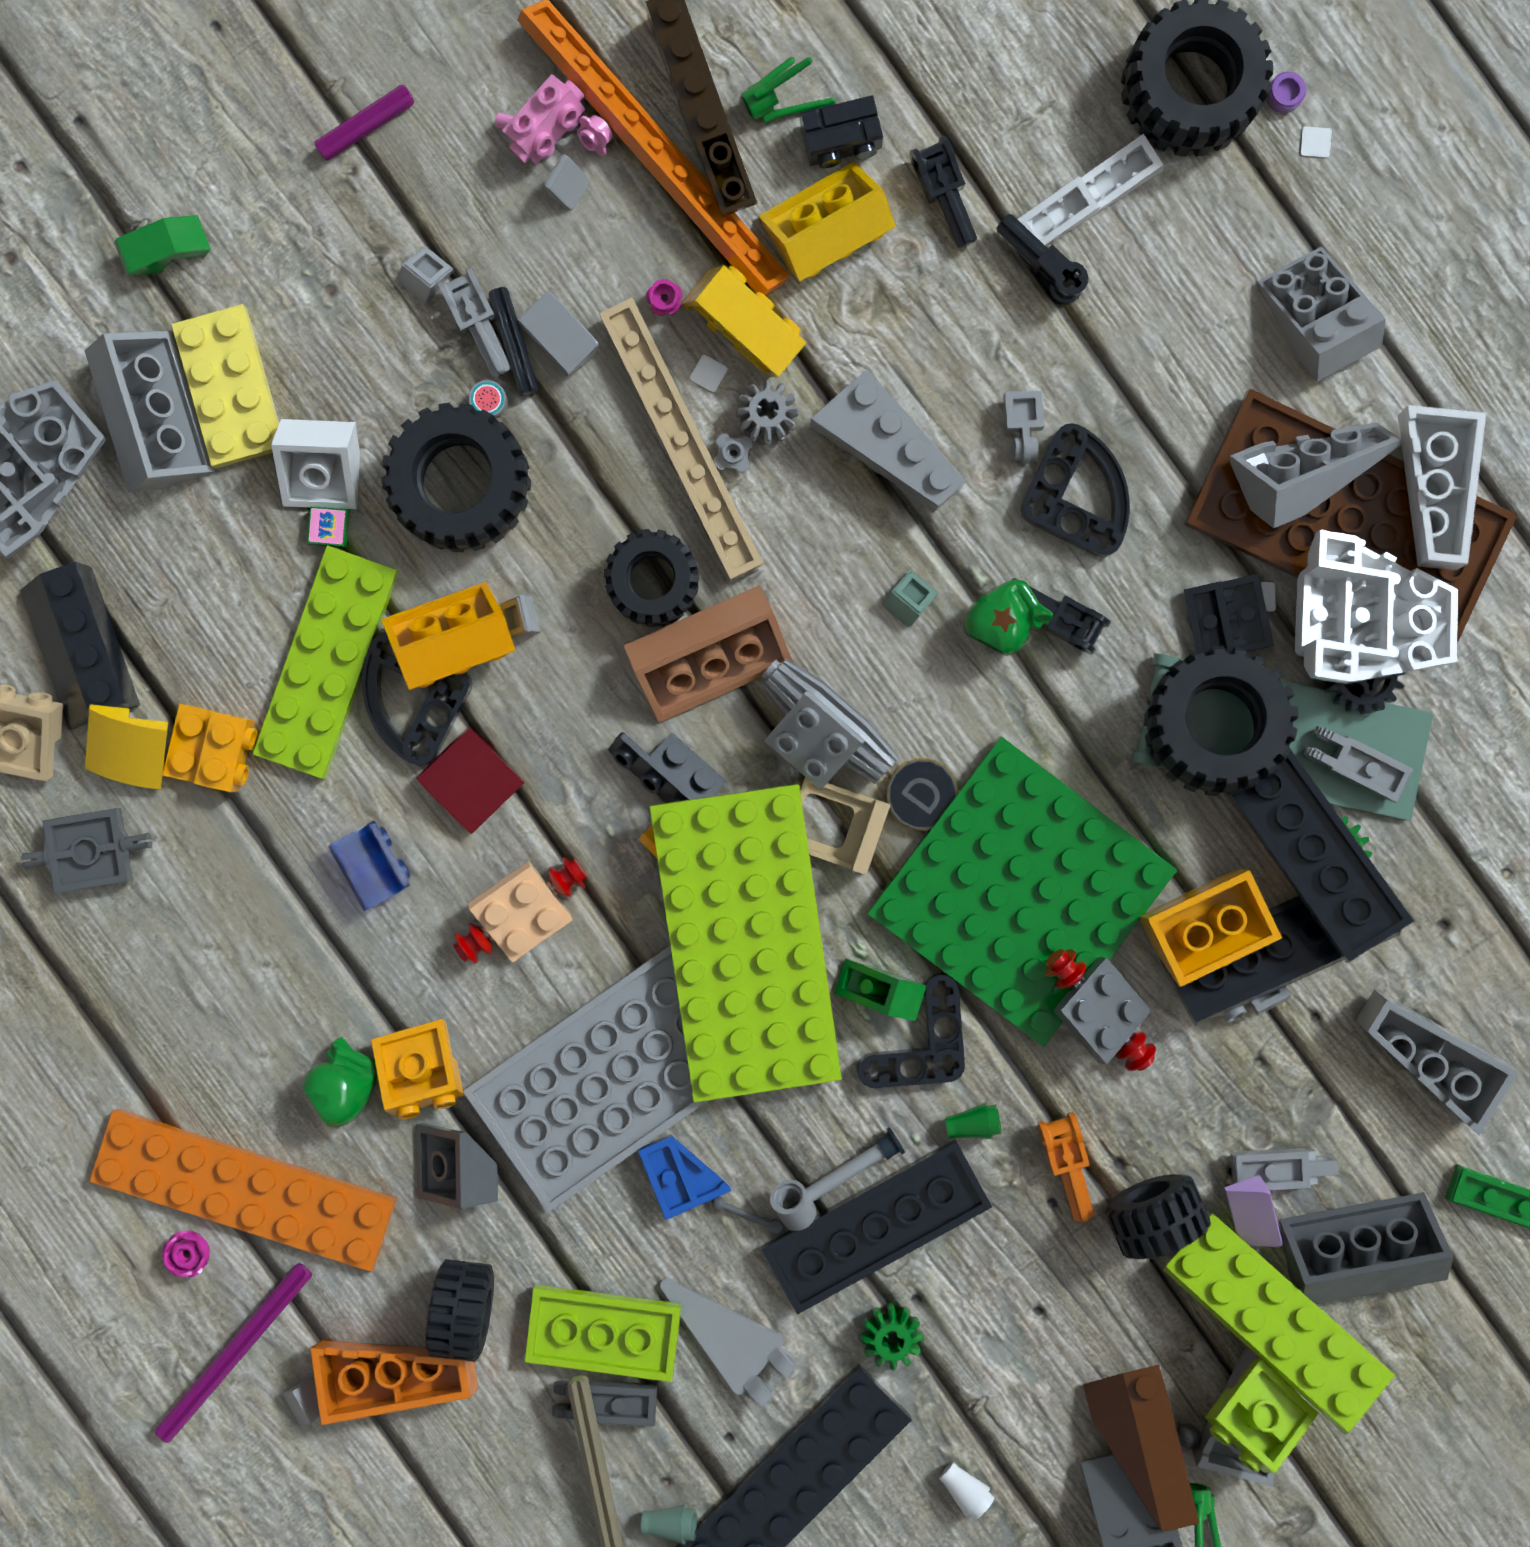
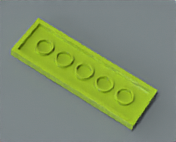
M326 546L253 755L321 779H326L363 676L366 655L372 641L378 634L382 623L381 619L384 617L400 571L334 547Z
M1212 1213L1209 1217L1211 1225L1207 1231L1195 1242L1181 1249L1163 1270L1344 1435L1349 1434L1396 1375Z

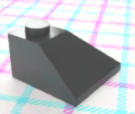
M424 1123L416 1124L417 1198L458 1209L498 1201L499 1176L497 1173V1163L466 1132Z

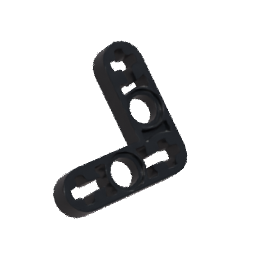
M937 973L928 978L925 983L924 997L929 1048L865 1054L857 1065L859 1079L864 1085L869 1088L946 1083L956 1081L962 1076L965 1069L960 997L958 985L952 977L947 974ZM938 981H943L947 987H951V992L945 994V1005L947 1007L953 1005L954 1011L939 1010L932 1013L933 1006L940 1008L939 997L931 993L932 989L938 987ZM942 1017L952 1019L955 1024L953 1033L945 1038L939 1037L934 1031L936 1021ZM947 1054L950 1055L953 1061H957V1066L951 1067V1073L946 1074L942 1067H932L933 1075L927 1076L928 1065L925 1059L926 1055H931L932 1063L943 1062L944 1055ZM908 1057H915L921 1063V1070L914 1077H906L900 1070L902 1061ZM895 1058L894 1071L897 1076L896 1079H890V1071L879 1072L878 1079L875 1080L871 1079L869 1073H864V1069L870 1067V1061H877L879 1067H890L888 1059Z

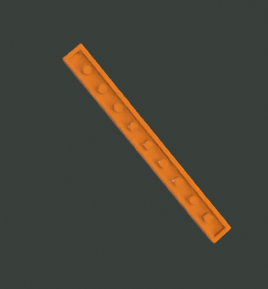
M543 0L522 9L517 21L565 76L581 90L586 100L728 262L745 276L749 286L756 293L761 292L765 296L783 286L790 277L787 271L735 212L723 217L721 216L708 181L549 0Z

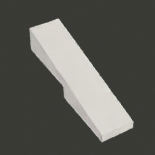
M1142 134L1083 177L1078 176L1018 220L1047 246L1162 172L1164 165L1145 135Z

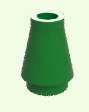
M987 1102L958 1114L945 1117L949 1139H993V1135L1002 1134L996 1104L988 1106Z

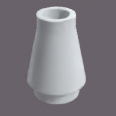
M951 1462L938 1478L945 1485L965 1516L970 1515L974 1520L980 1518L994 1501V1496L989 1492L990 1487L959 1468L954 1462Z

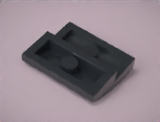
M1259 574L1184 589L1196 651L1201 649L1203 652H1208L1213 646H1223L1227 652H1231L1234 647L1246 649V652L1274 646Z

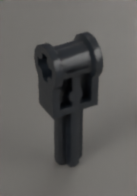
M943 136L939 138L937 144L920 151L917 148L910 150V159L914 172L921 183L928 203L930 204L938 200L957 247L963 248L973 244L977 240V236L959 194V191L963 190L966 183L948 138Z
M1012 214L1005 216L998 224L997 232L1034 266L1032 272L1049 287L1050 295L1054 301L1067 305L1078 300L1088 284L1089 277L1084 266L1078 262H1070L1053 245L1047 248ZM1072 279L1074 281V285H1071L1068 288H1066L1062 284L1063 282Z
M1029 586L1039 603L1054 613L1052 620L1045 630L1066 641L1076 649L1093 655L1095 652V642L1103 628L1109 627L1111 621L1099 612L1082 605L1066 595L1062 598L1061 602H1058ZM1089 624H1091V627H1090L1088 633H1087L1086 636L1084 637L1085 631L1087 630Z

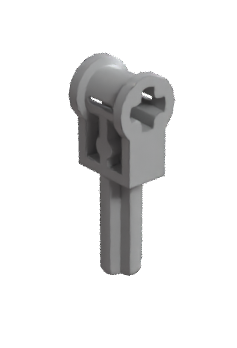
M471 267L466 269L465 275L448 283L444 281L439 282V288L463 335L468 332L471 333L491 376L495 378L508 373L511 370L509 360L490 323L496 319L495 314Z

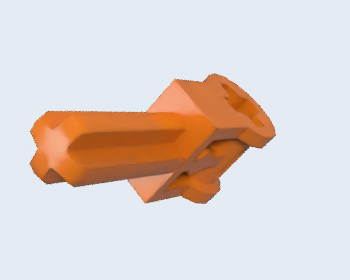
M1069 1112L1066 1118L1045 1123L1043 1120L1038 1121V1130L1050 1170L1054 1176L1061 1175L1072 1217L1076 1222L1088 1221L1094 1217V1210L1082 1168L1090 1166L1076 1115L1074 1112Z

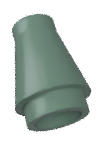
M681 1505L655 1511H643L641 1518L642 1535H651L685 1545L686 1541L695 1540L694 1533L697 1529L696 1509H688L687 1505Z

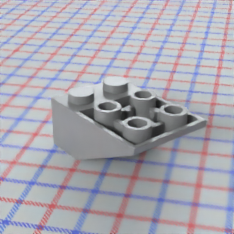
M1322 246L1257 281L1263 297L1295 356L1317 382L1382 347L1385 317Z

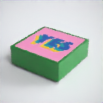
M310 506L307 543L310 545L347 548L350 511L347 509Z

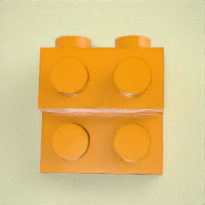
M179 703L163 776L193 782L197 785L222 791L239 792L240 786L243 787L249 774V766L245 765L248 751L253 750L257 740V729H254L255 720Z
M443 1019L371 1039L384 1111L390 1115H397L399 1120L411 1119L420 1115V1108L433 1105L434 1109L449 1108L456 1104L455 1098L464 1096L458 1062L453 1057L447 1024Z

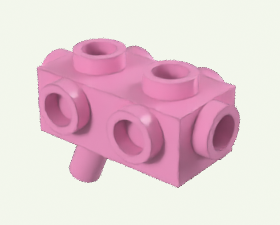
M551 74L515 116L498 113L495 118V125L497 128L503 129L504 134L512 142L508 148L519 160L525 164L530 159L537 165L541 159H547L553 154L556 142L565 132L574 130L579 124V116L586 110L580 102L584 94L570 80L562 83Z

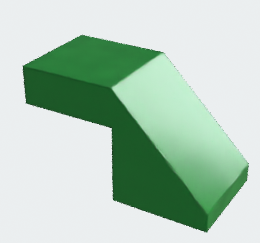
M198 215L162 218L118 237L114 241L127 276L162 273L172 259L206 256L211 250Z

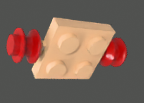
M563 857L564 866L561 869L557 870L551 866L549 867L550 881L546 883L530 861H528L469 902V910L483 928L469 923V933L463 936L455 933L457 942L453 944V947L459 957L464 962L471 960L474 964H477L478 953L481 951L487 954L492 953L491 941L494 939L508 958L514 962L573 921L571 913L556 895L559 892L561 895L571 898V888L576 884L582 888L586 887L583 880L587 877V874L576 859L569 862L566 857Z

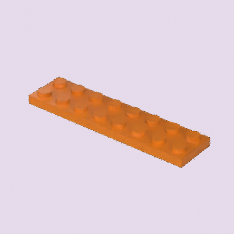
M118 1108L111 1113L89 1181L370 1272L375 1269L397 1201L396 1197Z

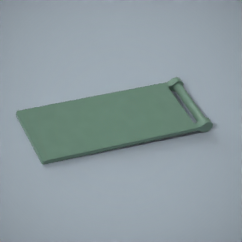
M1154 653L1152 665L1155 666L1149 698L1163 675L1180 658ZM1279 680L1283 687L1290 685L1294 694L1289 700L1290 704L1298 708V719L1293 722V727H1296L1298 731L1295 741L1289 747L1328 802L1332 805L1410 820L1414 810L1433 714L1385 702V709L1382 711H1375L1372 708L1369 714H1360L1357 708L1354 712H1346V702L1337 705L1332 703L1337 695L1335 692L1325 693L1324 689ZM1207 689L1196 694L1187 705L1185 711L1187 729L1194 741L1205 750L1227 756L1240 752L1251 741L1254 732L1251 713L1244 702L1234 694L1219 689ZM1143 722L1138 751L1133 752L1131 762L1166 769L1162 764L1157 766L1152 758L1154 755L1152 754L1153 748L1152 746L1147 747L1145 735L1148 733L1147 726H1144ZM1316 726L1327 728L1341 736H1349L1413 768L1414 770L1398 802H1391L1327 770V766L1318 764L1304 756L1303 752L1306 747L1317 748L1331 757L1334 756L1338 748L1336 745L1318 739L1313 734Z

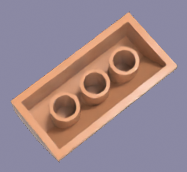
M760 585L624 645L634 673L659 723L761 678L775 660L781 664L786 659L793 662L773 610Z

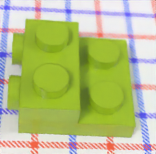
M1255 1359L1236 1385L1224 1391L1205 1418L1212 1424L1209 1431L1218 1441L1226 1446L1232 1443L1242 1452L1238 1459L1254 1473H1258L1261 1470L1265 1473L1275 1474L1319 1412L1262 1359Z

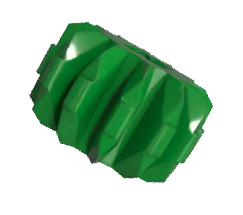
M889 1303L887 1305L888 1313L883 1314L881 1309L875 1307L873 1313L876 1320L871 1318L864 1319L863 1325L867 1331L860 1333V1340L867 1344L864 1348L866 1357L875 1356V1365L881 1367L888 1360L890 1370L894 1371L897 1367L896 1361L901 1360L905 1366L909 1367L911 1362L908 1353L917 1356L921 1353L920 1347L916 1343L923 1341L924 1335L922 1331L917 1330L920 1325L918 1317L909 1318V1309L905 1306L896 1314L894 1304ZM895 1331L897 1334L895 1335L896 1341L888 1342V1332Z

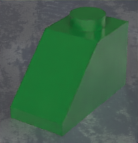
M845 958L835 994L887 1016L916 1021L926 985L901 975Z

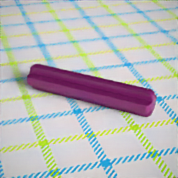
M399 85L317 139L314 143L316 149L323 159L330 160L414 104L411 93L407 87Z

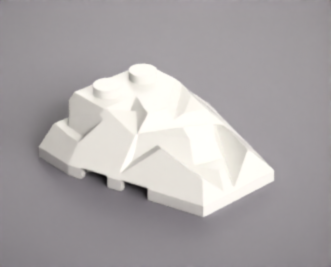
M1320 530L1315 534L1308 552L1307 568L1300 572L1297 579L1295 652L1297 655L1304 657V668L1310 678L1347 684L1457 662L1458 589L1418 568L1410 571L1396 564L1397 557L1387 552L1379 555L1364 547L1366 541L1356 536Z

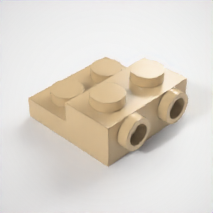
M0 685V772L45 782L53 777L55 742L61 738L63 703L53 702L52 696L47 693L34 692L24 696L16 694V689L13 686Z

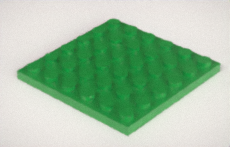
M999 736L932 828L928 830L866 913L1045 1047L1063 1023L1053 1010L1072 989L1071 987L1058 989L1055 986L1057 976L1048 977L1045 975L1044 971L1047 966L1046 960L1059 949H1073L1076 952L1073 961L1085 962V972L1098 957H1107L1110 961L1140 921V916L1147 912L1177 872V869L1005 738Z

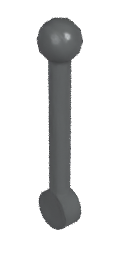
M720 1196L711 1202L714 1210H726L767 1227L773 1235L777 1236L783 1232V1223L778 1219L769 1221L726 1203L725 1199Z

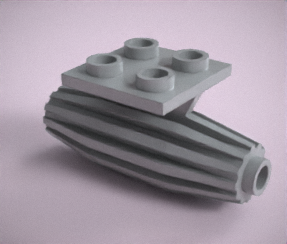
M788 659L782 664L775 660L762 675L766 680L762 687L786 715L764 742L820 790L843 765L876 784L898 759L897 753L873 724L824 681Z

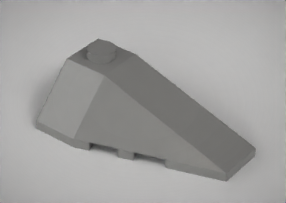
M1376 422L1336 429L1331 432L1330 437L1321 439H1310L1308 435L1297 436L1293 444L1276 446L1274 441L1260 443L1230 455V464L1250 510L1271 527L1276 528L1309 513L1401 446V439Z

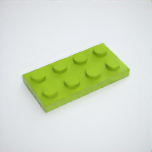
M536 1284L533 1288L525 1363L672 1382L682 1304Z

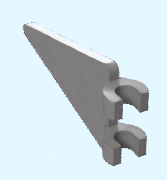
M664 1278L661 1281L660 1288L668 1300L673 1303L682 1304L680 1317L736 1395H741L746 1390L763 1407L773 1396L771 1392L774 1388L757 1375L769 1361L786 1378L797 1366L795 1364L797 1359L781 1347L784 1343V1337L668 1278Z

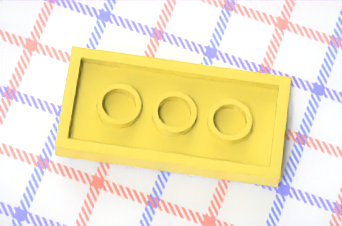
M241 304L171 324L211 466L217 469L273 453L271 444L279 426V420L247 308Z

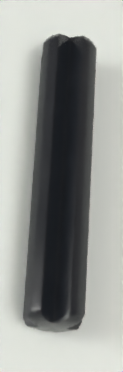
M506 287L495 288L489 292V297L518 392L521 396L533 394L538 391V385L510 293Z

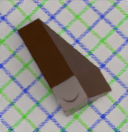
M1155 1365L1083 1384L1094 1426L1112 1451L1114 1458L1134 1486L1136 1493L1160 1531L1166 1532L1199 1524L1160 1366Z

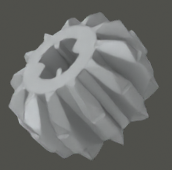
M769 380L764 381V391L761 392L755 384H751L749 390L752 397L741 394L739 402L745 407L736 410V417L746 419L740 424V430L746 432L754 428L751 432L750 440L756 442L760 434H764L765 445H771V434L774 433L778 440L784 441L786 435L782 428L794 431L796 424L789 418L799 416V408L790 406L795 401V395L792 393L782 397L785 385L782 383L777 385L775 391H771ZM766 406L768 410L775 408L774 418L770 420L766 415L760 417L761 407Z

